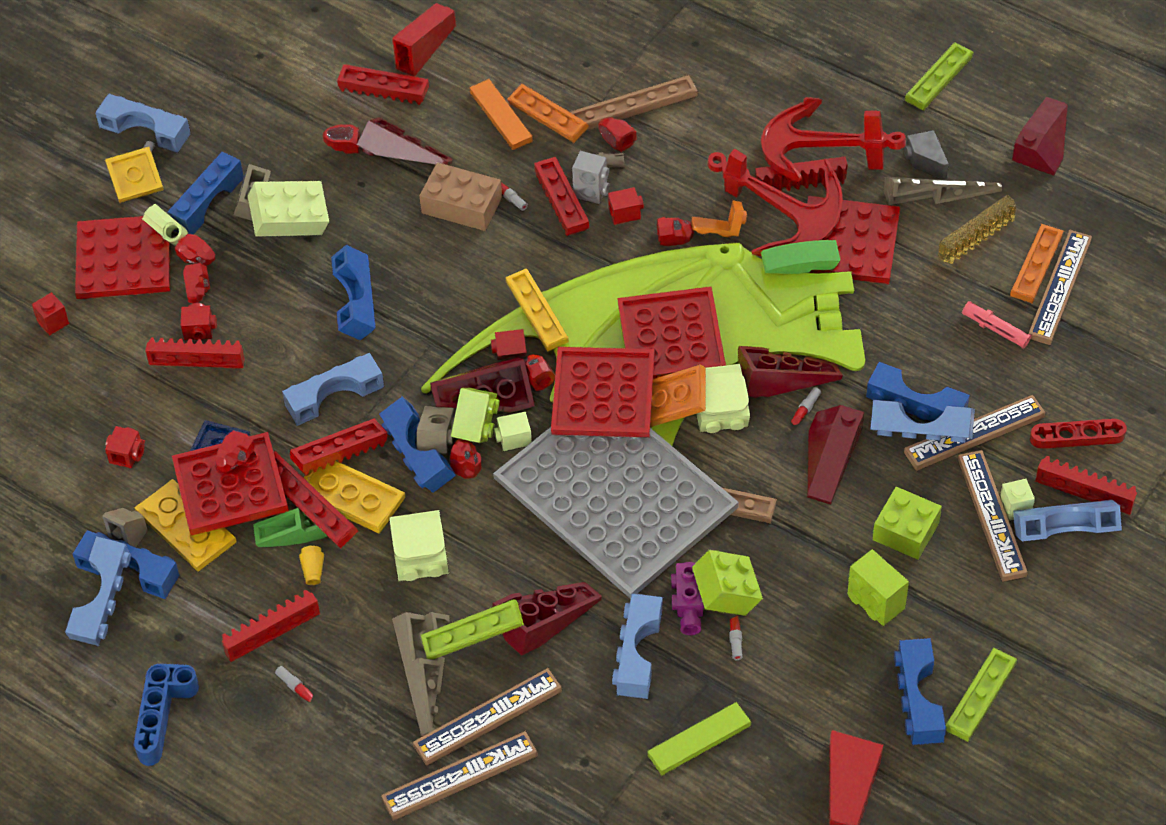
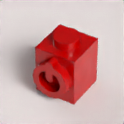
M193 303L188 307H181V329L184 340L212 339L213 329H217L216 315H212L210 305L205 306L201 303Z
M115 427L112 435H109L105 448L110 464L132 468L135 461L141 460L144 453L145 440L140 438L139 431L130 427Z

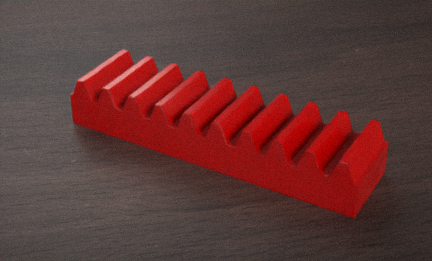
M343 64L337 79L338 87L343 92L346 88L350 93L356 90L361 95L363 91L367 96L373 93L378 98L380 94L384 99L390 96L395 101L397 97L401 102L407 99L412 104L414 100L418 105L424 101L429 88V80L425 78Z
M556 157L534 163L536 177L539 178V183L542 184L546 197L552 203V208L555 210L559 222L562 223L566 236L587 230L589 228V220Z
M846 157L828 159L841 184H844L848 165ZM826 159L793 163L802 176L801 181L791 182L788 177L777 172L771 166L755 168V178L782 191L783 187L790 191L791 186H794L796 190L800 189V185H803L806 189H808L809 184H812L815 188H817L818 183L825 186L824 160Z
M151 338L147 342L145 350L149 365L243 368L245 361L242 345H240L238 340L234 345H231L230 340L221 345L220 340H217L215 344H212L211 340H207L205 344H202L201 339H198L196 344H193L192 339H189L185 344L182 339L174 343L173 338H170L165 343L164 339L160 338L158 343H156L154 338Z
M374 418L291 449L290 459L307 476L310 470L314 473L317 472L319 466L325 469L327 463L333 466L336 460L339 463L343 461L344 457L349 460L353 453L357 457L361 450L367 453L369 447L372 450H375L378 444L383 447L387 441L388 432Z
M1049 456L1041 459L1037 469L1035 482L1092 502L1113 500L1120 505V512L1129 515L1133 510L1137 496L1136 486L1126 489V483L1124 482L1117 486L1116 479L1109 483L1107 482V476H1103L1101 479L1097 478V473L1088 476L1087 469L1080 473L1078 472V466L1069 469V463L1067 462L1060 466L1058 459L1051 463Z
M304 590L303 598L295 595V602H291L288 599L285 600L286 607H282L279 604L276 605L277 612L269 609L267 610V617L259 614L258 622L250 619L249 627L241 624V631L238 632L234 628L231 630L232 636H228L225 633L222 634L225 655L229 661L233 662L319 615L318 601L313 593Z

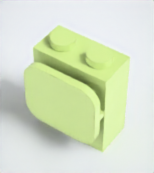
M740 364L706 368V411L697 413L700 432L715 433L723 429L740 430L748 427L750 418L749 398Z
M439 510L389 517L398 581H413L417 578L439 577L443 574H449Z

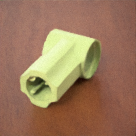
M156 204L149 207L144 213L142 219L162 235L165 240L175 246L181 238L188 234L185 227L180 225ZM178 228V236L171 238L172 231Z

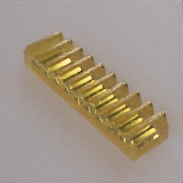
M1006 195L941 240L938 257L944 262L953 264L954 258L960 259L961 253L966 255L968 249H974V244H981V239L986 241L988 234L993 236L995 230H1001V225L1007 226L1008 220L1013 222L1016 211L1015 201Z

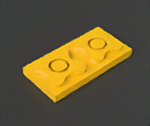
M335 461L333 466L327 463L325 469L319 466L317 472L314 473L310 470L309 474L304 476V479L345 518L379 534L390 520L389 517L393 516L405 499V492L338 461Z
M174 479L134 507L135 511L143 515L145 522L197 572L237 543L236 537L225 527L193 536L190 535L179 485Z

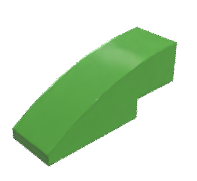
M836 240L792 243L765 249L761 252L765 273L799 274L810 273L811 270H834L840 262Z
M299 508L253 524L255 541L258 547L287 546L328 537Z

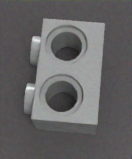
M580 151L572 167L573 191L578 199L600 204L602 197L607 196L610 183L607 182L609 168L606 165V157Z

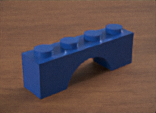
M221 152L170 208L168 215L185 227L188 234L194 235L203 225L206 210L215 195L223 190L231 193L243 180L241 160Z
M345 245L331 257L333 276L343 284L349 296V302L337 311L338 331L362 340L376 329L368 255Z
M881 362L878 363L868 381L866 395L867 398L872 400L900 402L905 412L931 422L942 415L946 406L968 408L970 396L949 387L935 394L914 392L903 382L902 370Z
M404 397L399 398L379 414L384 421L381 424L382 427L388 432V435L394 437L393 445L400 453L403 452L405 455L403 461L411 471L414 470L416 473L414 479L422 489L426 487L434 493L456 476L446 458L436 449L429 451L417 450V428L421 418L413 405Z
M87 530L74 550L73 557L77 568L100 575L89 562L96 536L109 540L113 539L108 538L103 533H93ZM117 541L125 543L129 553H131L128 567L135 569L140 574L139 579L143 591L166 599L179 577L176 562L170 557H160L152 554L145 548L138 549L130 546L125 541Z
M931 639L900 640L898 651H894V662L896 667L900 666L901 672L898 673V687L904 690V696H901L902 711L907 712L908 719H905L906 735H911L912 745L944 742L946 732L942 706L927 701L921 695L917 686L922 679L933 672L934 656Z

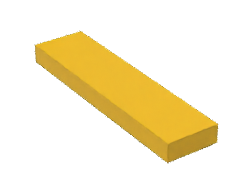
M527 268L506 277L507 285L547 352L568 343L569 338Z

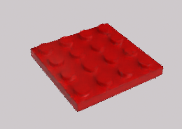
M808 196L807 204H817L824 198ZM842 200L839 221L833 232L826 239L836 240L840 262L834 270H811L810 273L821 274L851 271L852 280L889 284L900 207Z
M144 216L78 221L76 298L87 299L170 292V242L165 240L162 235L142 219Z
M712 286L617 298L624 347L655 350L653 379L697 365H702L705 368L726 366Z
M558 347L551 435L650 438L655 350Z
M268 432L249 436L253 439L255 446L253 453L244 464L235 467L231 471L223 472L216 466V455L221 444L172 456L191 536L289 511Z

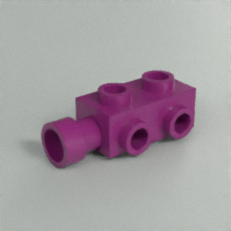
M693 562L676 563V574H671L672 589H677V595H672V610H677V616L683 617L680 620V629L685 635L700 633L701 620L699 617H703V609H705L692 566L695 564Z

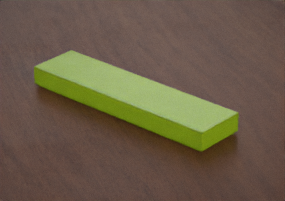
M954 43L905 95V101L924 110L972 59L973 51Z
M513 599L422 634L421 639L426 658L433 660L523 626L524 623L518 602Z
M993 648L945 726L946 731L969 742L1015 667L1016 658Z
M736 702L648 751V757L660 774L664 775L750 727L751 721Z

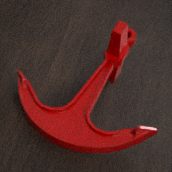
M806 97L802 103L776 115L767 124L761 137L764 159L769 166L788 177L791 182L802 180V176L793 163L784 156L788 151L795 148L860 146L866 150L868 169L883 170L884 148L888 146L891 149L898 150L906 145L904 133L893 132L888 135L883 132L880 111H865L864 133L861 134L796 129L792 126L795 122L805 116L810 117L822 104L820 98Z
M734 149L729 154L727 162L725 155L720 152H714L709 155L708 168L713 172L722 171L724 191L737 198L742 192L743 186H745L791 218L797 225L798 232L795 236L758 247L751 251L752 255L761 256L762 250L777 246L826 240L835 229L842 209V190L837 175L828 159L824 160L826 197L817 204H806L750 176L747 169V156Z

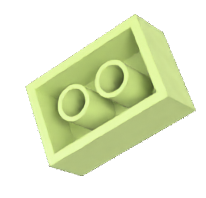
M321 181L254 182L248 194L255 236L322 235L329 223Z

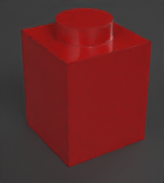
M635 187L608 193V209L614 225L641 219V209H644L642 196H637Z
M52 292L32 304L37 322L49 336L69 324L64 305Z
M524 330L495 332V339H491L492 354L497 353L498 360L526 356Z

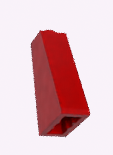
M436 3L392 38L396 69L415 77L456 27L455 11Z
M832 730L829 745V825H860L882 759L883 745Z

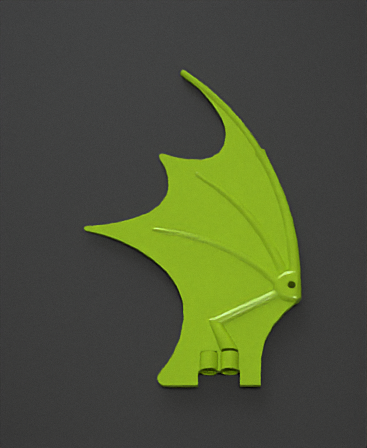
M740 243L695 246L637 257L603 267L541 292L569 338L568 343L559 347L625 348L617 298L712 286L726 366L738 364L739 346L768 348L771 354L787 352L791 353V355L815 357L836 363L852 371H860L865 365L861 330L842 331V318L839 312L838 295L854 293L851 271L821 274L765 273L762 259L752 255ZM521 306L494 322L459 349L422 386L421 391L424 394L431 391V382L441 380L461 362L490 346L491 339H495V332L523 329L524 337L540 339ZM816 318H818L819 330H817ZM558 347L555 348V349H553V350H554V353H555V355H556V358H557V350H558ZM554 387L550 395L551 402H553L554 398ZM685 417L650 428L673 446Z

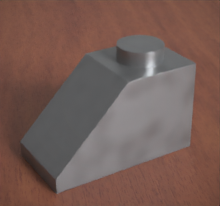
M934 130L909 135L907 137V145L904 147V154L906 159H910L913 168L940 179H947L948 162Z

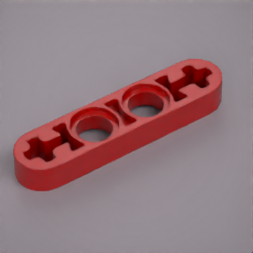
M1119 419L1037 424L1032 428L1030 442L1034 447L1040 449L1117 444L1124 440L1127 427ZM1092 429L1097 435L1089 437L1084 434V431ZM1061 431H1068L1072 434V437L1063 438L1059 433Z

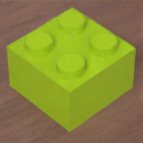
M461 388L451 437L478 443L487 442L488 437L492 438L495 426L494 423H491L493 413L497 414L499 408V400L496 399L497 394L473 388Z
M895 487L874 523L873 541L919 560L940 522L942 506Z
M872 549L850 566L847 594L853 603L859 604L866 610L872 620H877L884 626L905 609L909 581Z
M708 550L692 566L706 610L745 616L763 599L750 558L747 556Z

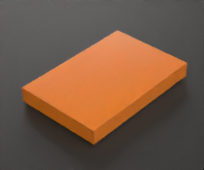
M697 365L653 379L650 427L706 411V368L704 366Z

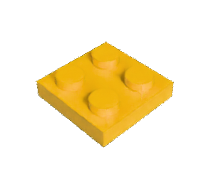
M149 147L105 159L119 203L163 190V185Z

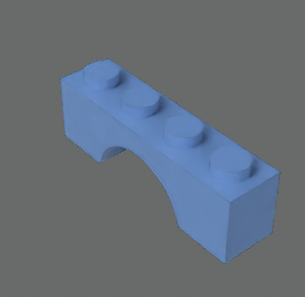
M108 94L96 111L100 128L120 133L130 127H147L155 132L159 147L177 153L190 135L186 118L146 106L142 103L127 100L121 96Z
M370 353L356 357L341 366H336L325 373L313 376L300 384L290 386L282 392L285 406L298 426L318 417L321 402L331 393L347 390L363 397L383 388L384 383L381 370Z
M873 400L871 430H877V435L892 436V432H900L904 438L916 439L917 434H924L927 440L941 441V436L951 437V442L965 443L966 438L972 439L975 409L946 406L938 419L930 423L919 424L907 416L902 403Z
M1113 500L1013 511L1015 536L1021 541L1047 539L1050 535L1069 531L1101 533L1122 530L1120 505Z
M96 536L89 562L101 574V589L92 602L82 607L73 608L65 631L69 639L99 646L101 639H105L108 630L106 621L108 615H112L115 609L116 601L113 599L116 591H120L123 584L121 574L123 568L128 567L131 553H129L125 543Z
M632 594L630 603L625 604L624 618H627V624L621 626L620 640H624L623 647H618L616 662H620L619 669H614L612 684L617 685V695L648 699L652 677L651 663L644 660L637 653L636 647L644 637L659 632L662 616V597Z

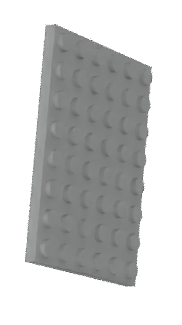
M550 427L493 473L494 479L630 599L632 594H638L739 508V502L651 428L650 438L551 435Z

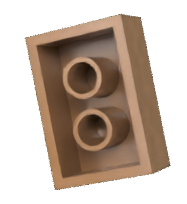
M437 162L420 194L422 214L486 231L502 199V187L500 179Z

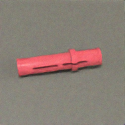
M968 301L963 308L962 314L978 322L980 327L989 328L1023 349L1028 345L1031 339L1030 334L1028 335L993 315V311H986L971 301Z

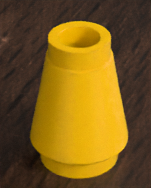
M318 546L304 547L301 549L299 559L306 584H320L324 553L321 552V548Z

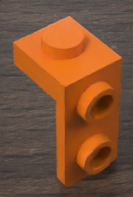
M732 200L728 221L692 217V228L700 234L716 233L723 237H739L741 224L746 222L747 212L743 209L742 202Z

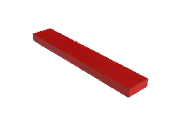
M274 451L285 496L341 549L358 532V529Z

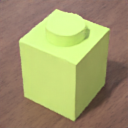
M526 412L497 418L498 428H494L496 442H501L503 451L525 447L532 442L531 429Z
M1027 479L1002 484L1000 499L1008 521L1014 520L1013 511L1033 509L1035 498Z

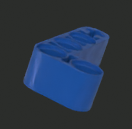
M155 664L147 671L134 740L138 759L143 765L151 766L158 763L161 759L171 699L191 698L199 690L196 672L191 666ZM156 724V726L148 728V726Z

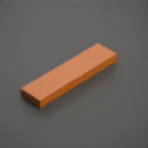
M490 79L470 87L471 95L512 150L532 142V135Z
M521 84L508 98L509 104L573 143L588 128L587 122L524 84Z
M1041 224L1011 290V297L1030 303L1034 302L1063 237V230Z

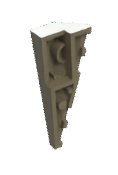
M885 177L883 192L888 205L933 197L935 204L1001 192L1002 184L999 182Z
M405 612L393 618L392 621L421 736H425L435 730L432 727L434 716L438 714V707L435 705L436 696L441 691L445 658L441 656L433 660L427 659L421 635L445 626L449 623L450 617L449 615L433 612L427 615Z

